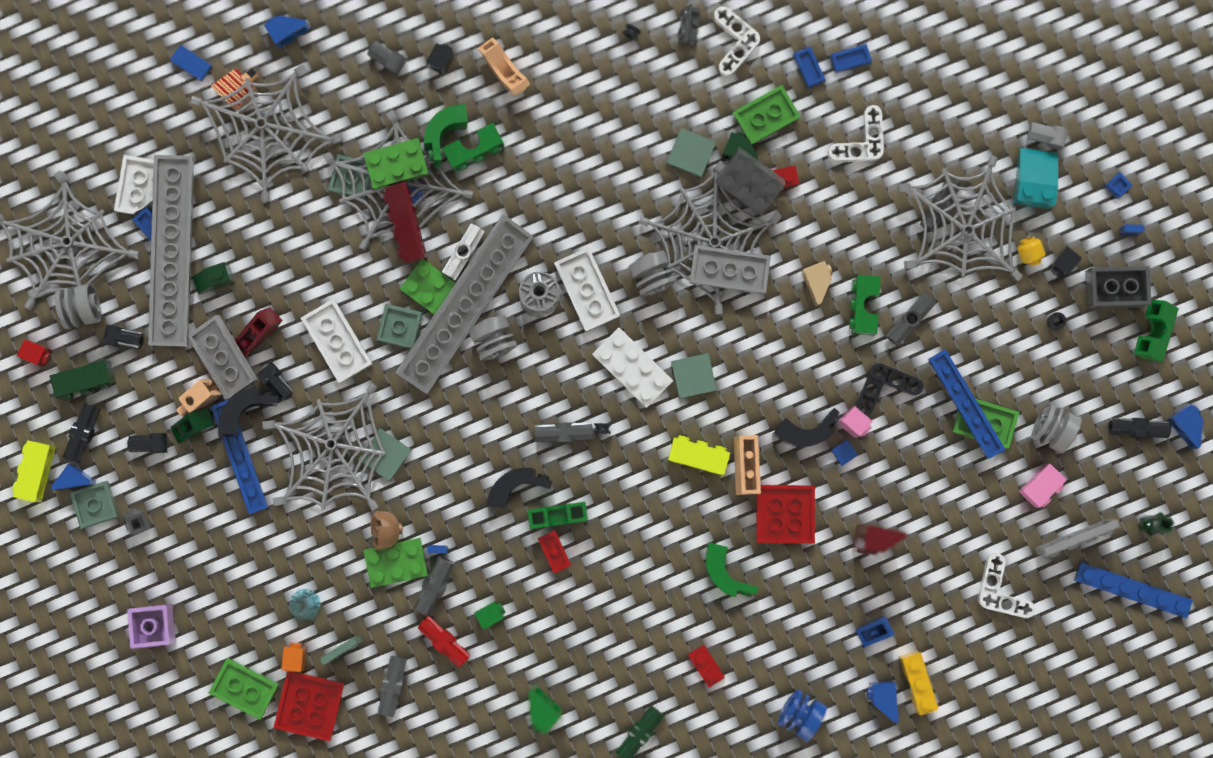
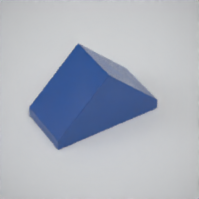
M68 464L51 487L52 490H63L96 484V480L76 465Z
M879 616L855 630L864 647L895 635L884 616Z

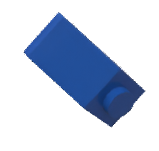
M281 15L270 18L264 25L279 49L311 29L305 20Z
M1188 404L1180 408L1167 420L1192 450L1201 447L1203 418L1196 406Z
M893 681L870 682V687L867 688L868 700L871 699V703L894 723H899L896 683Z

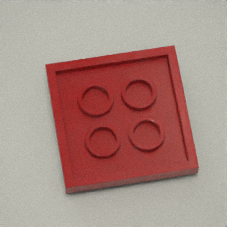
M760 485L761 494H756V543L815 544V485Z
M287 671L273 728L330 742L345 683L305 673Z

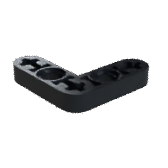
M878 363L870 368L855 407L862 411V408L859 406L863 405L866 399L862 398L863 395L866 398L873 399V402L868 401L867 403L869 411L866 410L863 413L866 416L870 415L876 405L883 385L912 396L920 394L924 386L920 379ZM880 367L881 372L885 374L890 371L891 373L888 375L887 381H884L886 376L880 375L876 377L874 369L877 370ZM898 374L901 377L899 385H894L891 382L892 375ZM906 378L909 379L907 381V383L913 384L914 382H916V386L919 387V390H914V392H912V387L908 385L905 386V389L902 388ZM868 385L876 387L875 395H869L866 392Z

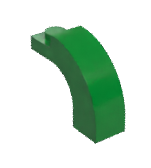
M466 104L446 107L436 113L429 121L424 134V150H428L429 161H433L434 168L441 167L442 164L440 150L442 137L453 130L467 129Z
M708 542L705 553V565L712 582L721 591L733 597H736L737 590H740V595L751 597L752 594L757 595V586L735 581L728 575L725 569V557L728 547Z

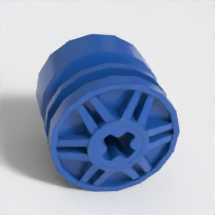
M797 689L783 705L777 724L783 727L787 723L786 730L788 731L796 725L795 735L808 742L819 728L826 714L827 706L816 699L810 705H807L810 696L805 694L802 697L803 692Z

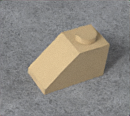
M825 261L807 267L801 272L815 307L822 303L832 279L831 275H833L830 265H826Z

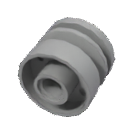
M665 251L646 254L628 266L633 279L641 277L643 279L636 284L637 288L645 287L639 291L641 297L661 293L677 282L676 276L668 277L673 274V269L663 270L669 264Z
M533 272L527 275L521 281L519 287L520 304L523 310L536 318L551 315L557 309L560 301L559 285L555 278L545 272Z
M92 284L79 285L75 288V292L72 288L61 289L55 292L56 312L65 329L80 327L82 322L85 325H90L101 321L100 301Z
M505 315L487 318L468 330L474 343L483 342L482 345L476 348L477 352L486 351L479 356L481 361L500 358L518 346L516 341L508 342L514 338L513 334L504 335V332L510 328Z
M1049 403L1036 419L1031 438L1035 441L1040 439L1041 444H1045L1050 439L1049 447L1062 454L1075 440L1082 420L1070 412L1062 417L1063 408L1059 407L1056 409L1055 404Z

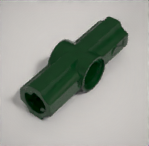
M1159 512L1155 515L1141 517L1138 526L1141 531H1146L1150 536H1154L1158 533L1171 532L1175 523L1172 517H1167L1162 512Z
M651 705L642 718L632 726L627 733L628 736L615 753L621 758H633L640 747H643L650 739L653 730L663 719L664 715Z

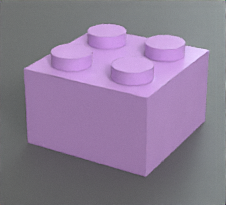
M173 604L127 609L130 649L176 643Z

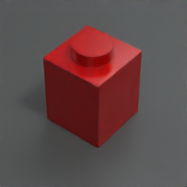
M24 339L17 357L44 367L50 361L51 349Z

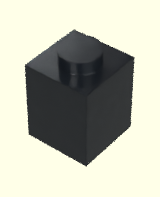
M436 43L426 61L427 67L445 76L455 58L452 48L444 43L442 45Z
M1067 246L1060 251L1048 267L1052 269L1051 272L1056 277L1065 278L1081 261L1082 257Z

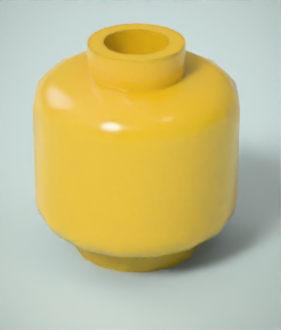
M1034 236L1021 240L1017 247L1021 261L1024 264H1030V266L1040 264L1041 259L1046 255L1041 240Z

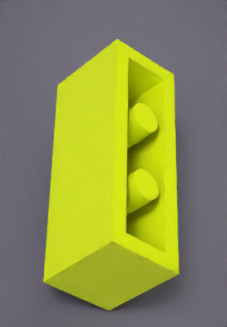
M681 435L678 438L674 437L668 461L724 476L730 453L726 452L727 448L717 445L715 448L708 447L707 442L697 440V443L689 442L690 438Z
M27 440L22 449V462L17 468L18 478L12 488L13 497L32 502H42L56 446Z

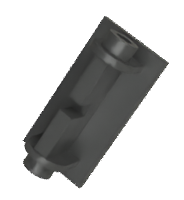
M692 4L683 8L680 13L681 25L677 33V38H679L678 45L687 42L686 45L694 46V43H696L698 29H694L692 26L697 27L699 25L700 12L699 8H692Z

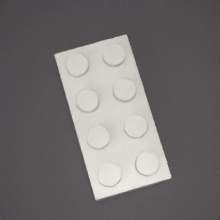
M589 247L554 262L585 332L620 317V313Z
M334 298L301 317L302 322L339 384L373 365Z
M620 328L592 354L646 408L673 382Z

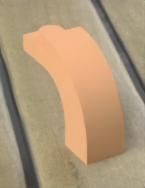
M493 37L478 48L494 74L512 95L522 93L530 85L527 78L516 69L501 45Z

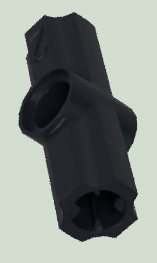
M83 404L77 422H74L70 428V439L62 456L63 458L80 463L86 446L93 439L95 433L94 426L101 409Z
M1110 418L1108 430L1109 434L1125 435L1131 438L1152 437L1168 439L1171 434V425L1167 421H1151L1147 418Z

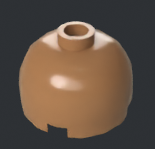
M373 511L374 515H371V535H374L376 541H372L375 550L388 549L396 544L399 535L403 533L402 523H398L397 517L388 511Z

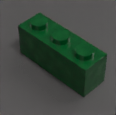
M108 360L49 375L54 397L62 399V401L74 399V395L81 394V396L92 394V390L98 388L99 390H106L111 388L112 384H116L112 364Z

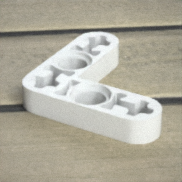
M721 6L715 10L714 21L738 41L719 64V73L724 77H730L758 46L760 35L729 8ZM719 13H726V19H719ZM739 23L742 26V30L734 32L731 28L732 25ZM752 36H754L755 43L750 42V44L746 48L745 44L748 41V37L751 38ZM741 49L745 55L742 58H737L734 55V51ZM732 59L734 62L731 65V71H724L723 65L727 66Z
M871 105L864 112L865 143L833 144L828 150V158L833 162L879 160L884 152L881 109L876 105ZM871 110H874V113L877 114L874 118V124H871L872 116L868 115ZM872 128L877 129L879 136L876 138L870 137L869 130ZM879 141V143L875 144V149L879 151V153H877V155L874 156L873 153H870V151L873 149V143L869 144V142ZM835 148L838 149V152H844L845 148H848L847 153L840 154L838 157L832 154ZM852 148H858L861 151V155L853 157L850 153Z
M999 553L990 554L986 559L979 590V605L986 609L1023 618L1032 617L1035 613V606L1032 602L999 594L1006 561ZM996 556L998 557V561H1000V565H996L995 570L999 571L998 574L995 572H988L989 569L993 570L994 563H991V560L995 559ZM990 575L995 576L997 579L994 586L987 584V578ZM989 594L990 599L997 600V608H995V603L988 602L986 605L983 597H987ZM1004 599L1011 601V608L1008 610H1004L1001 606ZM1016 601H1018L1017 605L1019 606L1027 604L1030 611L1024 615L1023 610L1016 609V613H1014Z

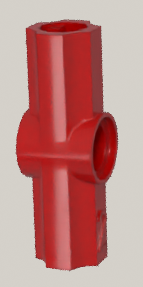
M430 616L424 619L417 627L431 641L434 648L441 654H445L458 668L471 656L448 630L443 629Z

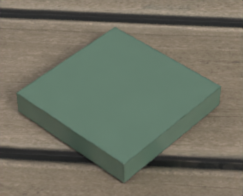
M681 128L666 164L701 178L716 142Z
M337 154L336 161H346L354 158ZM358 160L347 164L359 167L366 165V161ZM337 166L344 178L345 196L353 195L352 180L347 168ZM334 168L328 191L342 195L341 179ZM351 170L355 180L356 194L363 192V181L360 172ZM364 174L366 191H368L371 179L368 174ZM362 196L359 198L366 200L367 196Z
M385 304L376 341L411 349L417 340L423 312Z
M709 353L671 361L679 399L717 391Z
M380 428L377 433L386 455H383L375 472L391 481L412 449ZM374 436L371 440L374 450H380ZM366 452L362 453V455L358 459L359 461ZM369 453L366 456V458L362 462L363 464H366L367 460L370 458L372 453ZM376 454L375 457L369 463V468L372 469L375 461L379 457L378 454Z
M109 481L70 492L80 529L119 518Z
M357 635L321 657L320 661L323 665L328 664L363 642L360 635Z

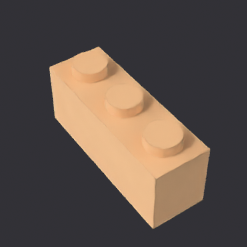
M758 435L733 437L736 495L761 494Z

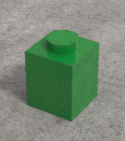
M496 601L474 612L483 630L504 619L505 616L503 614L506 613L501 602L497 604Z

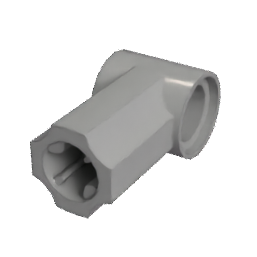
M1032 122L1027 133V139L1045 143L1050 148L1060 150L1064 149L1068 129L1062 126L1050 127Z

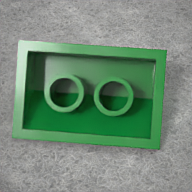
M536 684L532 686L529 691L531 727L539 734L541 732L546 734L561 718L563 709Z

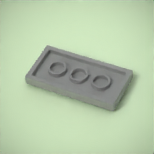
M695 245L689 284L766 294L771 256Z
M215 315L187 335L225 400H230L234 395L258 380L220 315Z
M1106 519L1035 547L1037 555L1052 558L1060 555V550L1067 549L1069 551L1079 547L1078 543H1090L1097 540L1096 536L1115 533L1114 529L1120 527L1117 519Z

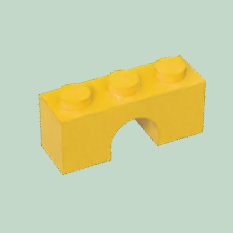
M914 651L898 656L903 673L911 688L910 695L915 712L923 715L939 710L921 652Z

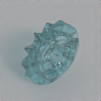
M311 589L296 591L291 596L289 603L291 613L296 618L302 620L311 619L316 616L321 605L319 596ZM308 598L307 604L311 608H304L300 611L302 605L299 601H305Z

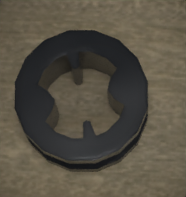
M626 24V30H623L622 34L633 41H637V35H640L641 31L631 24Z
M1060 312L1051 314L1047 319L1048 327L1052 330L1063 328L1066 325L1065 315ZM1059 317L1058 320H1061V323L1055 326V322L1053 323L1052 319Z
M594 423V426H596L594 433L611 434V431H609L611 424Z

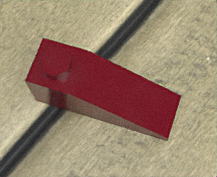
M271 307L258 311L235 339L245 359L283 321Z

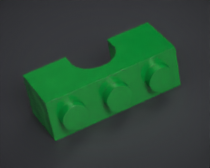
M494 123L476 131L480 142L474 149L464 148L460 140L442 148L454 172L457 170L458 172L464 171L468 168L469 164L473 162L479 163L485 159V156L491 153L495 155L502 151V148L505 146Z
M857 275L855 280H852L851 291H854V299L850 301V310H853V318L849 319V329H852V334L875 336L878 332V314L868 313L864 308V301L867 298H877L880 296V276Z
M1151 299L1152 305L1147 307L1145 318L1151 323V331L1148 336L1138 337L1134 354L1146 361L1163 363L1179 308L1167 301Z
M585 501L527 510L530 529L588 521Z

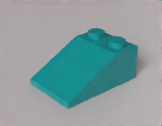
M1020 148L1012 204L1051 209L1056 205L1058 153Z

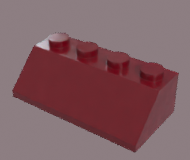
M403 182L386 187L385 192L382 194L385 204H389L390 211L387 212L389 221L394 223L395 230H392L394 240L399 242L400 248L397 249L399 259H403L405 263L427 257L409 184Z
M857 525L852 548H857L858 553L877 556L878 552L884 553L905 539L908 533L872 525Z

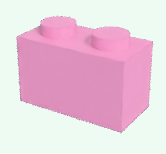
M854 406L845 413L837 424L852 437L857 438L865 436L872 427L869 425L873 421Z
M1045 464L1019 492L1035 508H1040L1041 506L1044 508L1050 503V497L1054 493H1059L1065 487L1063 483L1067 479L1051 464Z

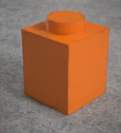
M290 642V646H284L281 670L304 671L307 647H301L302 643Z

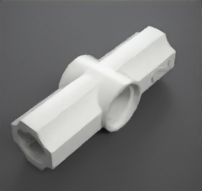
M470 224L461 241L455 246L454 252L442 273L457 281L467 262L472 258L473 252L484 236L485 231L474 224ZM467 248L468 254L464 257L459 256V250Z

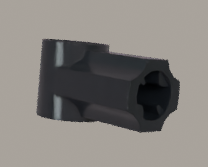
M106 325L102 343L116 347L124 346L141 349L144 342V334L124 330V328Z
M270 362L257 373V376L267 387L269 386L280 401H284L292 395L294 390L282 377L283 374L277 366Z
M167 433L129 436L127 440L129 452L168 453Z

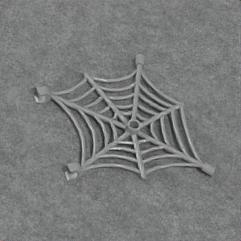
M303 64L295 68L294 73L278 82L259 84L252 83L248 78H245L246 83L227 96L209 101H202L201 98L195 96L191 98L190 103L197 106L202 105L216 132L224 163L228 162L236 165L255 178L263 188V192H261L262 202H269L267 187L276 176L291 169H304L308 172V164L319 149L327 144L333 143L335 145L344 140L340 132L332 137L326 136L310 121L304 112L297 90V77L308 73ZM289 80L284 89L272 93L253 92L251 87L275 86ZM293 82L296 101L306 121L319 134L308 132L293 113L290 102V86ZM246 86L249 93L232 104L223 106L210 104L228 99L239 93ZM286 92L290 114L302 130L294 129L286 120L282 111L281 99ZM279 94L277 99L271 101H256L254 96H274ZM249 96L251 97L252 101L235 112L224 109L233 107L243 102ZM273 103L271 107L260 109L258 107V104L266 105ZM253 104L255 111L246 116L239 114ZM277 105H279V112L288 127L280 125L275 112ZM207 107L214 109L222 124L231 151L228 156H226L220 133ZM218 111L229 114L233 122L239 144L234 150L226 125ZM267 111L265 116L262 117L260 112ZM271 113H273L276 124H271L267 121ZM255 114L257 115V119L251 118ZM233 116L240 118L245 128L246 137L242 141ZM244 120L253 122L256 125L250 133ZM264 120V126L260 127L259 122ZM270 128L277 129L275 134ZM259 129L260 137L254 135ZM264 129L271 135V137H264ZM280 130L288 132L282 141L278 138ZM292 133L300 134L290 148L284 144ZM304 135L313 137L303 146L298 156L292 152L296 143ZM250 138H255L261 142V148L246 142ZM275 139L276 142L265 146V142ZM315 139L326 140V142L318 146L310 154L305 164L300 160L305 149ZM280 145L284 149L273 152L265 158V150L271 146ZM243 146L254 148L261 152V158L240 149ZM237 152L242 153L260 161L262 163V168H260L254 162L244 157L237 156L235 154ZM288 153L292 157L278 159L266 169V161L277 154ZM233 157L253 165L262 173V182L248 168L230 159ZM296 161L300 165L279 170L267 182L266 173L277 163Z
M393 110L386 114L393 126L388 135L373 150L382 147L393 131L395 138L391 145L400 143L398 131L406 141H409L401 130L398 123L399 119ZM422 149L423 153L428 154L425 157L428 172L440 187L430 185L426 177H422L426 184H421L416 179L413 180L414 182L407 181L409 186L419 187L411 193L412 197L423 188L430 189L415 202L414 207L434 190L445 193L429 203L417 215V219L447 194L452 193L456 195L435 209L419 225L420 229L439 210L459 196L463 195L465 198H473V191H461L445 176L441 168L437 167L442 177L454 189H448L443 186L431 172L427 162L429 160V153ZM327 152L324 154L323 157L328 165H332L336 169L341 179L342 198L339 199V202H345L354 207L362 215L366 224L367 237L359 245L361 249L366 250L371 238L395 230V228L374 233L378 225L390 223L389 220L381 222L384 216H388L386 212L389 209V204H386L382 210L378 201L371 195L377 192L383 197L381 191H385V188L366 191L364 174L369 175V172L364 168H367V164L359 167L347 164L364 159V155L338 162L335 161L331 153ZM337 166L347 168L352 180L353 195L345 197L344 178ZM351 170L360 172L363 181V192L356 194L355 180ZM368 196L375 202L380 212L377 220L372 207L359 197ZM356 199L363 202L370 209L374 219V225L371 230H369V224L364 213L349 200Z
M991 155L987 164L989 165L988 169L976 176L957 177L948 173L943 168V173L928 184L911 186L910 183L897 185L898 192L910 191L913 194L920 208L924 224V237L918 259L904 261V269L917 268V265L926 263H941L961 272L962 278L965 277L966 273L983 269L1011 272L1010 275L1017 281L1022 278L1023 275L1016 269H1013L1012 229L1016 208L1012 207L1003 198L996 186L992 173V168L995 167L998 157ZM985 175L982 183L969 188L959 187L951 183L949 178L969 181ZM989 176L997 195L1009 208L1008 210L1003 208L991 195L986 185ZM945 177L947 183L937 191L924 196L914 190L929 187ZM947 187L951 193L936 203H932L927 199L940 193ZM954 187L958 190L970 191L981 187L978 194L970 196L957 195L953 189ZM984 189L994 204L1003 211L1002 213H999L983 196ZM951 197L953 198L954 204L944 210L936 206L944 203ZM957 198H976L974 205L966 206L959 204ZM981 198L997 215L992 217L979 205ZM919 199L929 206L934 226L932 244L928 253L924 256L922 254L927 238V224ZM956 206L957 214L954 217L946 213ZM961 208H973L972 212H964L961 210ZM977 208L985 216H987L988 219L984 221L978 219V217L975 215ZM933 209L940 213L943 222V237L940 245L935 249L933 247L936 241L937 225ZM1011 213L1008 238V265L1004 261L1003 235L1006 215ZM964 215H970L968 223H966ZM958 216L960 217L962 224L955 220L956 218H958ZM1002 217L1000 258L993 251L992 243L995 221ZM945 218L951 221V233L949 240L944 242L946 238ZM975 219L978 223L972 226V221ZM992 222L989 248L984 242V231L986 224ZM954 224L960 228V233L953 236ZM982 226L980 240L974 234V231L976 228ZM964 236V242L957 239ZM970 236L974 240L968 241V237ZM952 242L962 244L963 250L949 244ZM978 243L983 247L982 249L967 252L968 245ZM944 247L952 248L963 253V257L960 258L954 254L939 250ZM987 251L994 257H976L967 260V255ZM933 254L947 255L962 262V269L942 260L925 259ZM977 260H991L1001 263L1005 268L981 266L966 270V264Z
M721 161L713 168V174L704 183L690 189L679 188L681 194L678 204L672 213L664 219L651 222L650 219L640 217L639 224L647 227L648 225L652 226L659 235L669 260L666 268L673 269V272L690 281V277L673 267L680 265L691 272V268L682 263L686 260L693 261L694 252L691 253L690 238L696 239L700 246V241L708 243L705 245L707 247L728 249L732 239L737 237L732 249L736 250V244L741 235L748 233L740 249L743 252L746 241L751 233L764 227L752 243L749 253H753V248L760 235L771 225L775 226L782 217L776 211L768 221L756 218L740 209L729 198L724 188L719 186L726 199L735 209L743 215L762 223L753 225L734 217L718 198V184L715 181L725 166ZM715 177L714 188L709 192L691 199L686 194V192H691L705 186ZM714 192V200L704 206L695 208L691 202L704 198ZM684 197L687 203L681 218L669 226L659 224L676 213ZM718 203L722 210L733 220L750 228L740 230L729 225L719 214ZM714 204L713 212L705 216L699 215L698 210L705 209ZM690 206L693 212L688 222L678 230L671 228L684 219ZM713 215V224L706 225L702 219ZM694 216H696L698 219L696 227L690 233L682 231L690 225ZM717 216L724 225L736 231V233L731 234L718 226ZM701 224V231L697 235H694V233L698 230ZM713 227V234L710 233L708 228ZM658 228L666 230L671 239L674 251V262L672 264L668 246ZM717 229L728 236L723 238L717 237ZM704 231L709 239L701 237ZM671 232L677 234L680 247L679 260H677V250ZM680 235L687 237L688 255L683 257V245ZM715 240L718 244L712 245L711 241ZM728 240L725 247L720 244L721 242ZM696 285L716 302L715 315H722L723 307L721 301L727 289H724L720 296V289L711 287L716 292L715 298L701 285Z
M61 170L54 174L62 185L55 197L40 211L31 216L13 221H5L0 213V225L4 228L10 243V256L6 259V262H13L20 266L28 274L32 284L33 296L31 299H28L24 306L29 310L35 305L36 298L56 292L57 290L66 289L56 288L40 293L44 285L66 283L79 286L81 281L103 261L115 253L122 254L86 283L91 284L105 270L127 255L129 258L139 259L140 252L127 251L111 235L102 216L104 210L99 212L91 210L73 196L67 184L69 179L65 172L62 173ZM62 192L63 198L47 218L27 227L14 224L32 219L41 214L53 204ZM67 192L80 207L96 215L90 219L75 211L67 201ZM63 204L64 213L56 223L40 231L31 229L50 220ZM68 208L78 217L88 222L83 225L75 221L69 215ZM65 217V223L60 230L52 235L44 233L60 224ZM99 217L106 233L121 250L113 249L104 241L95 224ZM69 219L82 228L80 230L75 229L69 223ZM91 224L100 241L106 247L97 246L89 230ZM6 226L13 227L17 231L20 242V255L13 257L12 238ZM65 228L66 236H63L62 238L57 237L56 235L61 233ZM70 228L75 232L72 237L70 236ZM20 230L28 232L30 239V252L24 254ZM85 230L92 244H87L83 240L81 234ZM31 233L39 236L40 249L33 251ZM42 236L50 239L49 246L43 248ZM79 237L81 242H77L76 238ZM53 240L59 241L60 243L53 245ZM64 246V247L62 248V250L60 251V253L58 254V252H57V250H55V248ZM76 246L86 247L74 257L73 248ZM67 248H68V250H69V255H70V256L64 255V253L66 252ZM90 248L96 249L77 267L76 260L82 253ZM48 250H51L55 253L57 257L55 260L53 256L48 252ZM100 250L111 252L79 278L78 271L92 256ZM44 252L50 257L53 263L50 269H48L45 261L38 253ZM34 255L42 262L46 270L44 279L39 267L33 260L27 258L28 256ZM67 258L71 260L72 267L58 263L61 259ZM24 259L36 268L40 277V285L37 290L35 289L31 273L23 264L16 260ZM56 267L73 270L74 275L52 272ZM50 276H62L73 278L76 280V282L68 280H47Z
M371 383L366 390L367 393L345 402L321 403V400L317 399V406L300 419L291 422L276 423L275 420L262 422L263 429H278L288 447L291 459V475L287 493L283 497L273 498L274 506L287 504L286 501L303 499L314 502L321 506V510H325V506L336 498L358 496L368 501L367 504L372 512L379 508L374 499L370 498V489L375 468L382 456L386 455V452L383 450L371 409L370 394H373L377 389L375 384ZM362 399L356 407L347 411L331 413L324 412L323 406L346 405ZM366 400L371 425L380 450H374L368 434L363 404ZM319 408L320 415L308 425L297 429L285 427V425H292L308 418ZM359 410L365 435L371 449L363 448L356 431L354 417ZM352 412L346 420H327L325 416H337ZM322 418L323 424L316 430L309 433L300 432L311 427ZM350 422L359 447L353 446L348 437L347 427ZM328 423H345L338 430H330ZM323 427H325V432L317 436H312V434L318 432ZM282 430L290 433L300 452V478L293 487L294 458L291 446ZM344 431L349 445L339 444L338 442ZM331 433H337L334 439L332 438ZM294 434L302 436L308 445L310 463L309 468L304 474L303 451ZM326 434H327V436H328V439H327V440H324V439H321V438H320V437H322V436H324V435H326ZM308 439L313 440L317 448L318 458L314 463L313 452ZM332 441L335 443L333 448L330 447ZM317 442L323 443L326 446L322 453ZM338 448H343L345 450L341 454ZM349 450H355V454L347 463L344 459L346 453ZM333 451L336 453L339 459L332 460ZM329 452L327 461L324 459V456ZM360 452H366L353 472L350 466L354 458ZM369 453H372V455L367 460L361 472L360 479L358 480V478L356 477L358 469L360 468L366 456ZM378 454L379 457L370 472L366 492L362 486L364 473L371 460ZM323 461L327 464V469L317 468V464ZM335 462H342L343 464L331 468V465ZM337 468H346L349 473L330 478V472ZM312 470L326 474L325 481L308 475ZM349 477L355 482L339 483L328 489L329 482L338 478ZM304 479H309L324 484V489L322 492L312 487L299 485ZM340 486H355L362 492V494L341 493L326 501L327 494ZM296 489L311 490L323 495L322 503L309 497L289 496Z

